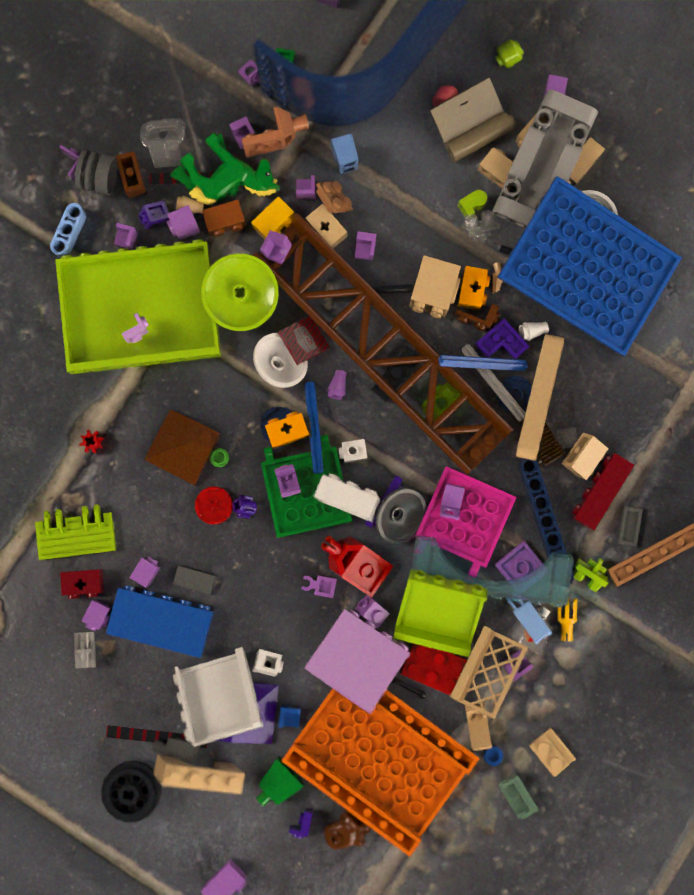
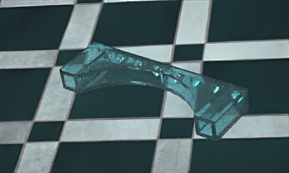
M416 535L412 570H422L427 574L441 575L447 579L461 580L471 585H481L487 588V595H491L494 599L506 597L516 602L529 600L533 604H542L544 602L550 603L554 607H562V605H567L574 559L569 554L552 552L540 567L523 577L508 581H488L472 577L454 566L441 551L435 537Z

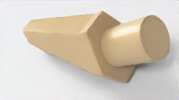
M501 262L493 264L495 273L492 274L493 294L500 291L503 283L502 280L497 278L502 269Z

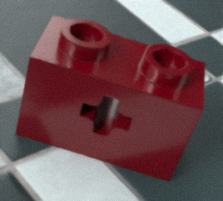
M103 569L60 572L61 596L67 595L68 599L79 598V594H87V598L99 597V593L104 592ZM86 582V586H79V583Z

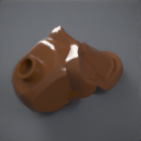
M345 810L339 819L325 827L324 837L328 846L333 850L353 845L360 847L365 845L364 835L368 834L371 828L348 810Z

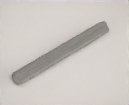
M470 344L465 345L461 349L465 356L480 357ZM476 368L519 422L524 420L526 413L490 369Z

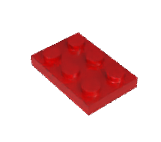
M413 643L409 652L410 656L409 658L407 657L400 674L451 696L468 660L450 652Z

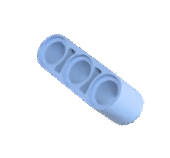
M71 203L66 207L50 244L52 252L59 258L71 254L86 220L85 211L77 203ZM74 211H80L77 217H72ZM71 227L72 232L66 235L65 230ZM59 245H65L63 251L57 252Z

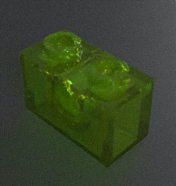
M448 382L444 385L439 384L436 387L433 421L461 395ZM427 399L421 405V407L423 408L421 414H423L425 417L427 409ZM437 399L445 401L446 405L444 408L436 406Z

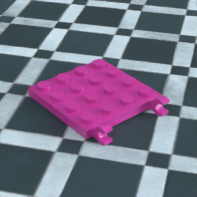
M445 466L415 535L420 540L414 552L422 555L428 542L473 562L467 575L476 578L480 566L486 568L516 497ZM446 484L465 488L459 520L440 516V506ZM445 511L449 514H455L451 511Z

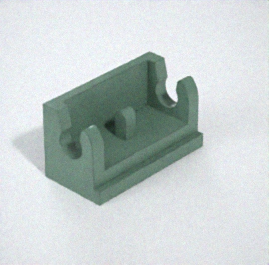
M516 773L498 783L499 788L518 819L521 818L523 820L539 811Z

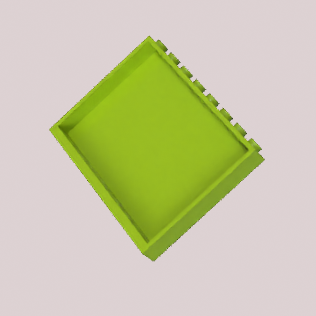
M199 239L185 244V242H175L171 246L157 244L154 248L140 246L136 250L123 248L112 253L110 251H100L95 255L82 253L78 257L64 255L61 256V259H55L67 372L69 374H80L221 357L218 324L206 312L201 296L204 276L211 267L207 241L204 242V240ZM135 313H138L140 317L144 316L149 326L146 328L149 333L143 335L142 339L136 343H128L122 333L138 325L134 316Z

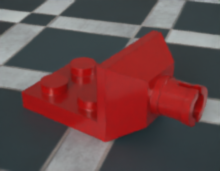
M331 536L326 537L324 540L331 545L328 546L322 542L321 549L329 553V568L372 598L393 568V565L351 536L338 542Z

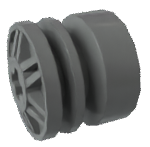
M82 150L78 157L75 171V185L77 189L92 191L95 186L97 193L111 195L118 175L116 156L103 153L99 158L96 151Z

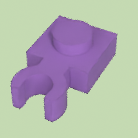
M318 575L317 581H315L310 576H304L303 579L310 581V586H302L301 589L305 591L315 589L314 595L333 598L337 579Z

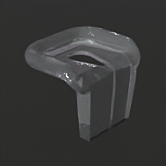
M177 118L154 120L142 125L140 140L144 146L149 148L154 168L181 165L179 144L185 138L186 126L183 120ZM168 131L166 137L161 139L158 133Z

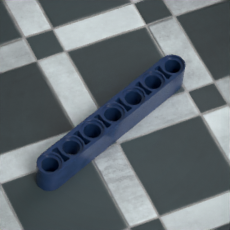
M523 459L518 466L553 579L558 585L569 586L574 580V574L538 462ZM527 461L533 465L531 472L524 469V463ZM531 480L538 482L539 487L537 490L531 489ZM537 498L544 500L545 504L542 509L536 506ZM544 516L550 519L548 527L542 525L541 520ZM549 535H554L556 538V543L553 546L548 544L547 539ZM557 553L562 556V561L559 564H556L553 560L554 555ZM562 572H566L568 575V580L564 583L559 579Z

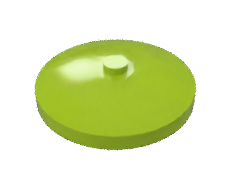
M238 253L219 259L208 269L202 282L201 296L206 312L217 324L233 331H248L261 326L271 317L278 303L279 289L275 275L266 263L252 255Z

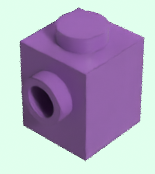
M96 599L92 600L82 622L86 623L85 627L90 630L103 629V627H107L109 624V615L113 608Z

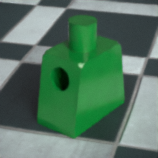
M277 757L259 782L258 786L263 791L256 799L262 806H265L271 799L279 805L304 786V782Z

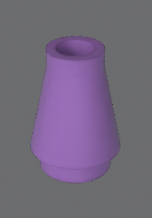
M336 370L327 389L328 397L342 400L343 396H345L346 372Z

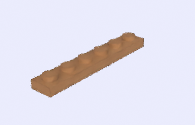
M694 523L608 568L607 571L615 586L618 587L694 546Z

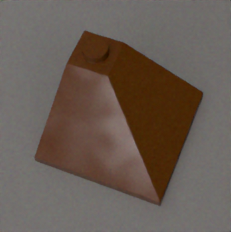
M170 409L144 460L196 485L221 434Z

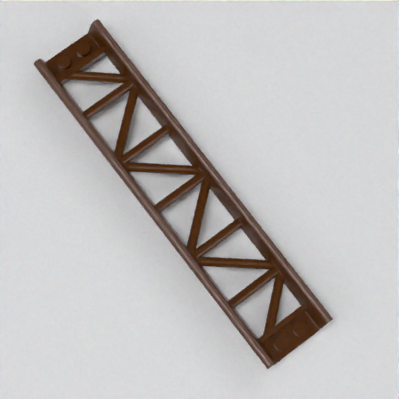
M296 213L292 218L291 225L281 233L286 235L292 244L282 264L266 259L262 252H255L252 256L259 258L268 265L275 275L278 285L468 475L514 429L452 367L440 366L438 361L440 355ZM308 241L327 261L299 286L303 245ZM295 253L291 285L277 269ZM332 266L354 287L350 289L305 292ZM357 296L330 323L307 301V299ZM363 302L359 348L357 351L335 328ZM372 305L393 328L366 353L370 307ZM398 333L421 354L419 356L372 359ZM424 363L397 390L374 368L377 366ZM430 369L426 419H424L402 396ZM439 372L461 395L433 421ZM466 400L488 421L486 424L439 427ZM477 432L458 451L441 436Z

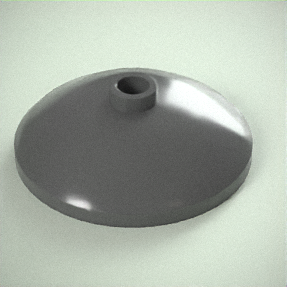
M401 488L391 492L382 501L376 515V527L379 535L385 541L400 545L415 538L427 510L425 500L421 494L410 488Z

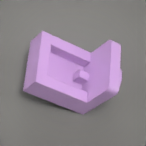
M138 313L134 314L138 325L122 333L128 343H136L142 339L143 335L149 333L146 328L149 326L144 316L140 317Z

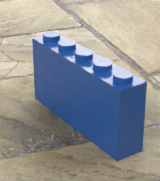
M124 585V588H118L106 634L198 658L203 656L214 611L210 610V606L199 604V607L192 606L191 601L181 599L180 602L173 601V597L163 594L161 597L154 596L155 592L143 590L142 593L135 591L136 587Z

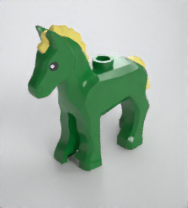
M213 133L206 138V144L223 162L211 178L204 177L197 172L194 165L195 159L191 153L186 154L180 160L182 165L170 174L172 178L188 189L192 198H196L197 202L207 205L220 202L229 195H235L239 191L238 187L241 185L252 194L255 193L258 196L262 195L264 197L265 195L270 196L272 193L280 191V186L276 184L278 180L273 178L270 163L267 159L263 158L259 161L258 169L255 172L249 165L233 157L226 149L221 133L219 135Z

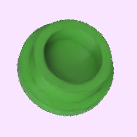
M217 448L211 452L210 461L216 467H224L229 461V454L226 450Z

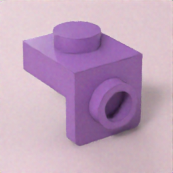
M293 464L282 465L275 469L282 498L301 493Z
M368 595L361 599L355 608L360 615L374 624L377 629L389 615L384 608Z

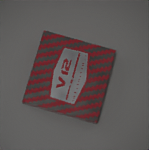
M310 316L278 332L296 365L330 348Z

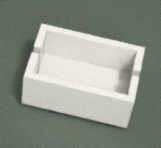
M332 474L322 476L314 495L320 502L373 522L381 502L378 494H376L377 492L365 488V491L360 490L357 484L347 481L345 484L339 477Z

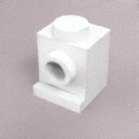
M259 649L256 653L252 672L275 677L278 673H281L283 668L282 655ZM265 662H269L271 668L265 667Z

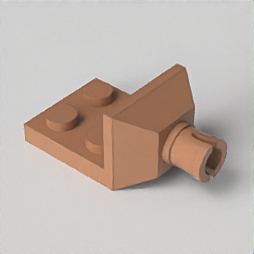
M274 107L278 130L268 129L262 134L256 135L253 133L246 135L245 138H241L246 158L287 148L295 138L297 131L309 129L306 114L291 117L289 112Z

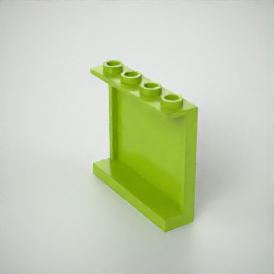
M410 570L393 638L469 657L471 643L483 604L487 600V588L477 584H467L461 580L447 579L441 575L427 574L422 570Z

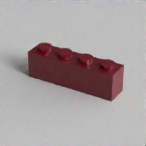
M616 453L605 457L602 465H604L600 472L597 471L592 478L594 483L583 492L582 497L584 499L581 504L577 503L572 510L574 515L571 519L590 531H595L635 466Z

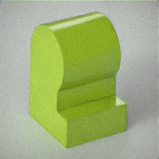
M476 190L459 200L457 206L467 221L474 217V210L484 208L487 202V195L482 190Z

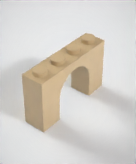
M536 115L517 136L515 142H517L519 148ZM539 117L541 123L548 122L546 117ZM591 137L583 145V150L567 182L574 187L605 150Z
M157 754L154 770L155 777L163 786L241 794L245 773L234 763L215 761L213 768H204L183 763L176 756Z

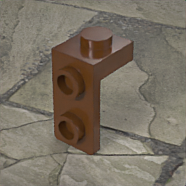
M492 303L485 321L460 310H456L454 317L463 324L469 322L474 324V327L478 330L485 331L486 329L489 331L492 323H497L500 313L497 312L499 306Z

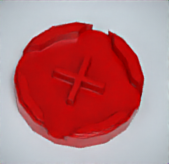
M217 486L203 489L195 500L197 516L208 524L225 522L233 510V500L230 494L225 489Z

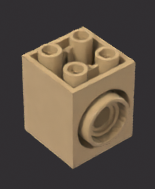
M423 256L409 307L418 313H423V311L431 313L430 316L435 318L445 317L450 303L454 304L461 280V278H458L461 266Z

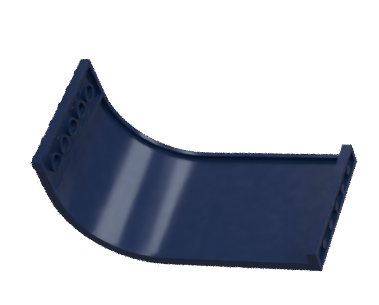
M429 0L386 56L371 67L349 75L325 76L308 72L297 67L257 39L253 44L261 92L270 99L272 97L276 100L277 105L285 110L287 108L297 116L306 114L307 121L316 124L342 126L366 120L380 112L393 100L468 0Z

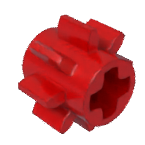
M87 430V435L80 436L83 442L79 445L86 447L84 452L88 453L92 449V452L96 454V449L103 448L101 441L104 438L97 437L99 435L98 431L92 434L90 430ZM89 439H93L95 441V444H90L88 442Z

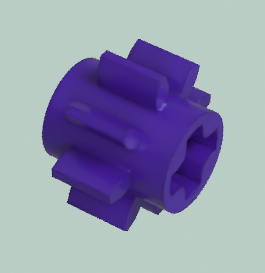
M240 495V499H235L233 511L237 513V517L250 519V515L256 513L257 504L255 501H252V496Z

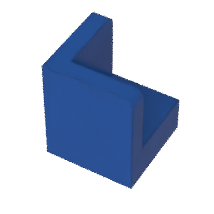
M282 705L279 727H299L301 707Z

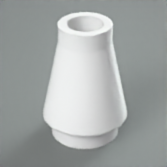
M524 322L523 325L519 326L520 336L523 340L527 341L549 332L547 322Z

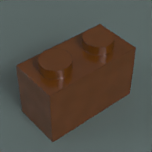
M135 152L117 155L116 159L128 198L147 194L139 160Z

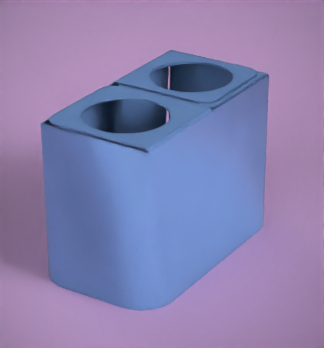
M352 134L331 139V151L339 174L357 170L359 159Z

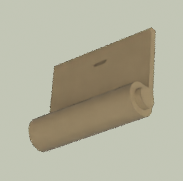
M489 77L429 110L447 152L454 162L514 130L515 120L511 114L508 115L503 111Z

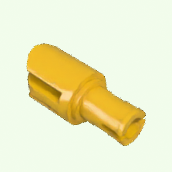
M558 597L557 621L561 623V641H566V633H568V641H573V624L577 622V598H573V616H570V598H565V615H561L562 598Z

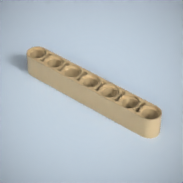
M545 334L516 457L536 461L562 354L564 337Z

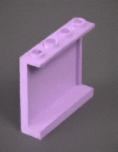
M344 609L305 666V669L371 715L385 690L407 657L409 658V648L400 642L396 644L391 641L392 637L386 632L379 633L375 630L376 626L369 621L363 622L359 619L360 615L353 610L348 612Z

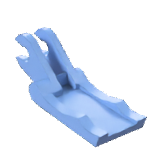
M512 591L513 596L521 605L517 608L511 599L505 596V599L514 610V615L535 644H538L540 640L552 634L529 600L523 603L516 592Z

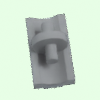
M95 632L74 633L75 668L96 667Z

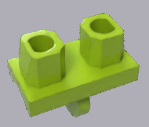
M579 558L576 561V568L573 572L574 578L581 582L586 575L590 577L591 580L587 586L594 592H597L602 586L606 587L608 577L604 575L607 570L602 566L604 560L599 558L597 561H594L590 558L586 563Z

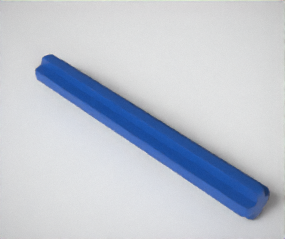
M440 355L438 359L440 366L514 371H525L528 367L526 360L456 355Z
M306 382L304 387L313 473L321 474L324 472L315 384L314 382Z

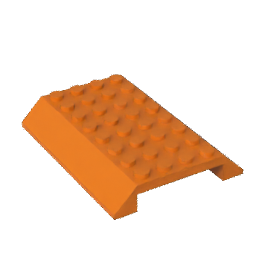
M332 688L281 761L410 857L422 841L421 836L464 775L471 772L480 758L387 689L370 715Z

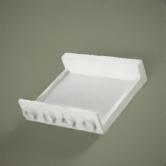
M243 647L235 649L236 654L182 670L178 666L175 667L176 674H173L175 685L179 687L177 698L179 704H182L183 707L181 718L183 723L186 722L187 726L184 733L187 742L190 741L194 747L263 727L249 664Z

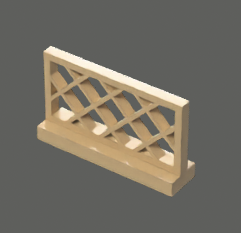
M484 626L450 697L495 719L528 647ZM494 637L502 640L503 648L493 651L491 643ZM518 647L522 651L519 657L511 659L508 649ZM506 650L509 660L498 664L495 653ZM493 655L496 665L485 668L483 664L484 658ZM510 663L512 672L510 675L503 677L499 667ZM497 668L500 678L489 681L486 671ZM484 672L487 683L476 686L475 676ZM502 681L503 691L494 695L491 684ZM489 686L492 696L481 699L478 689ZM476 691L478 701L470 703L464 700L468 692ZM493 699L495 703L493 712L486 711L482 702Z

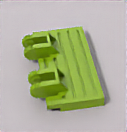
M95 504L93 508L95 523H90L89 509L87 506H82V516L65 518L66 527H64L61 509H56L57 528H52L51 514L49 510L44 511V521L35 522L39 560L117 551L112 512L103 513L104 522H102L100 506Z

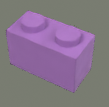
M189 205L167 214L170 219L166 221L174 237L178 236L180 241L200 233Z
M230 859L202 887L200 892L203 895H232L235 891L239 892L246 885L247 875Z

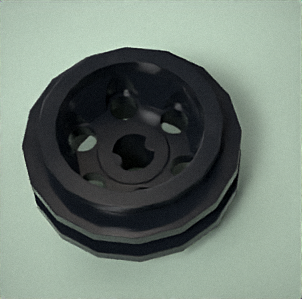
M138 760L125 761L115 766L104 778L101 788L102 803L106 811L116 820L126 823L139 822L147 818L158 806L162 795V785L155 777L154 769L147 763ZM134 775L139 776V777H140V780H139V781H135V780L133 779V776H134ZM121 776L126 779L123 784L119 782V777ZM144 786L148 787V793L143 792L142 788ZM126 790H132L134 792V797L132 795L128 796L126 794ZM115 791H119L118 798L116 797ZM142 800L144 806H137V801Z

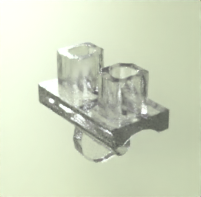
M490 210L481 213L482 221H477V216L474 214L466 215L465 225L460 226L461 232L465 231L468 236H471L472 240L477 239L479 244L485 243L486 237L490 236V231L500 229V224L495 221L494 213Z

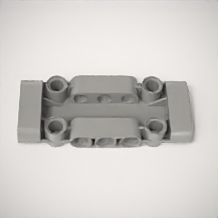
M547 90L532 125H530L507 175L508 178L492 213L520 227L526 228L554 178L558 176L568 182L598 111L555 90ZM539 117H546L548 122L541 123ZM575 132H580V133H582L583 138H582V139H577V138L574 136V133H575ZM509 185H512L516 188L517 191L515 193H509L507 191V187Z

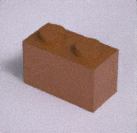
M239 200L202 210L210 237H220L225 232L231 230L233 232L240 231L246 226Z

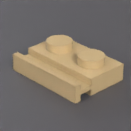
M551 728L529 744V747L554 777L569 766L572 761L576 760Z

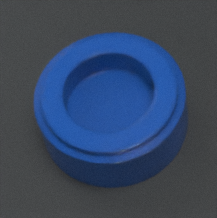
M492 745V748L484 749L483 758L488 765L496 766L502 762L503 753L498 746Z

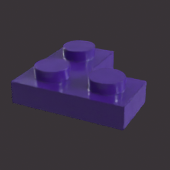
M505 319L501 320L475 344L487 358L501 346L513 359L519 357L530 347Z

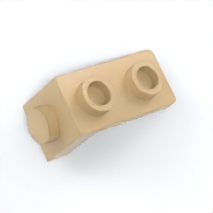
M465 705L472 750L492 748L487 716Z

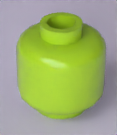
M509 39L496 48L498 55L495 58L500 66L504 64L506 68H511L522 60L524 52L517 40Z

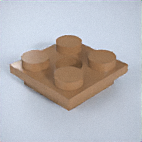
M338 181L318 182L316 184L318 188L316 192L329 213L347 212L353 209L351 200L341 191L342 186Z

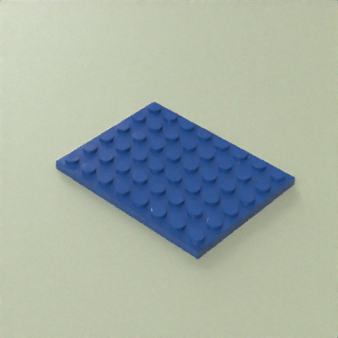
M556 176L497 278L616 353L625 356L682 257Z

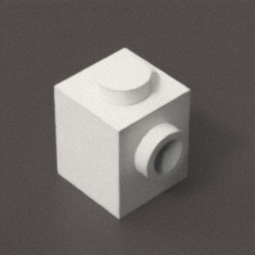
M365 439L342 442V447L338 448L340 459H344V463L367 460Z

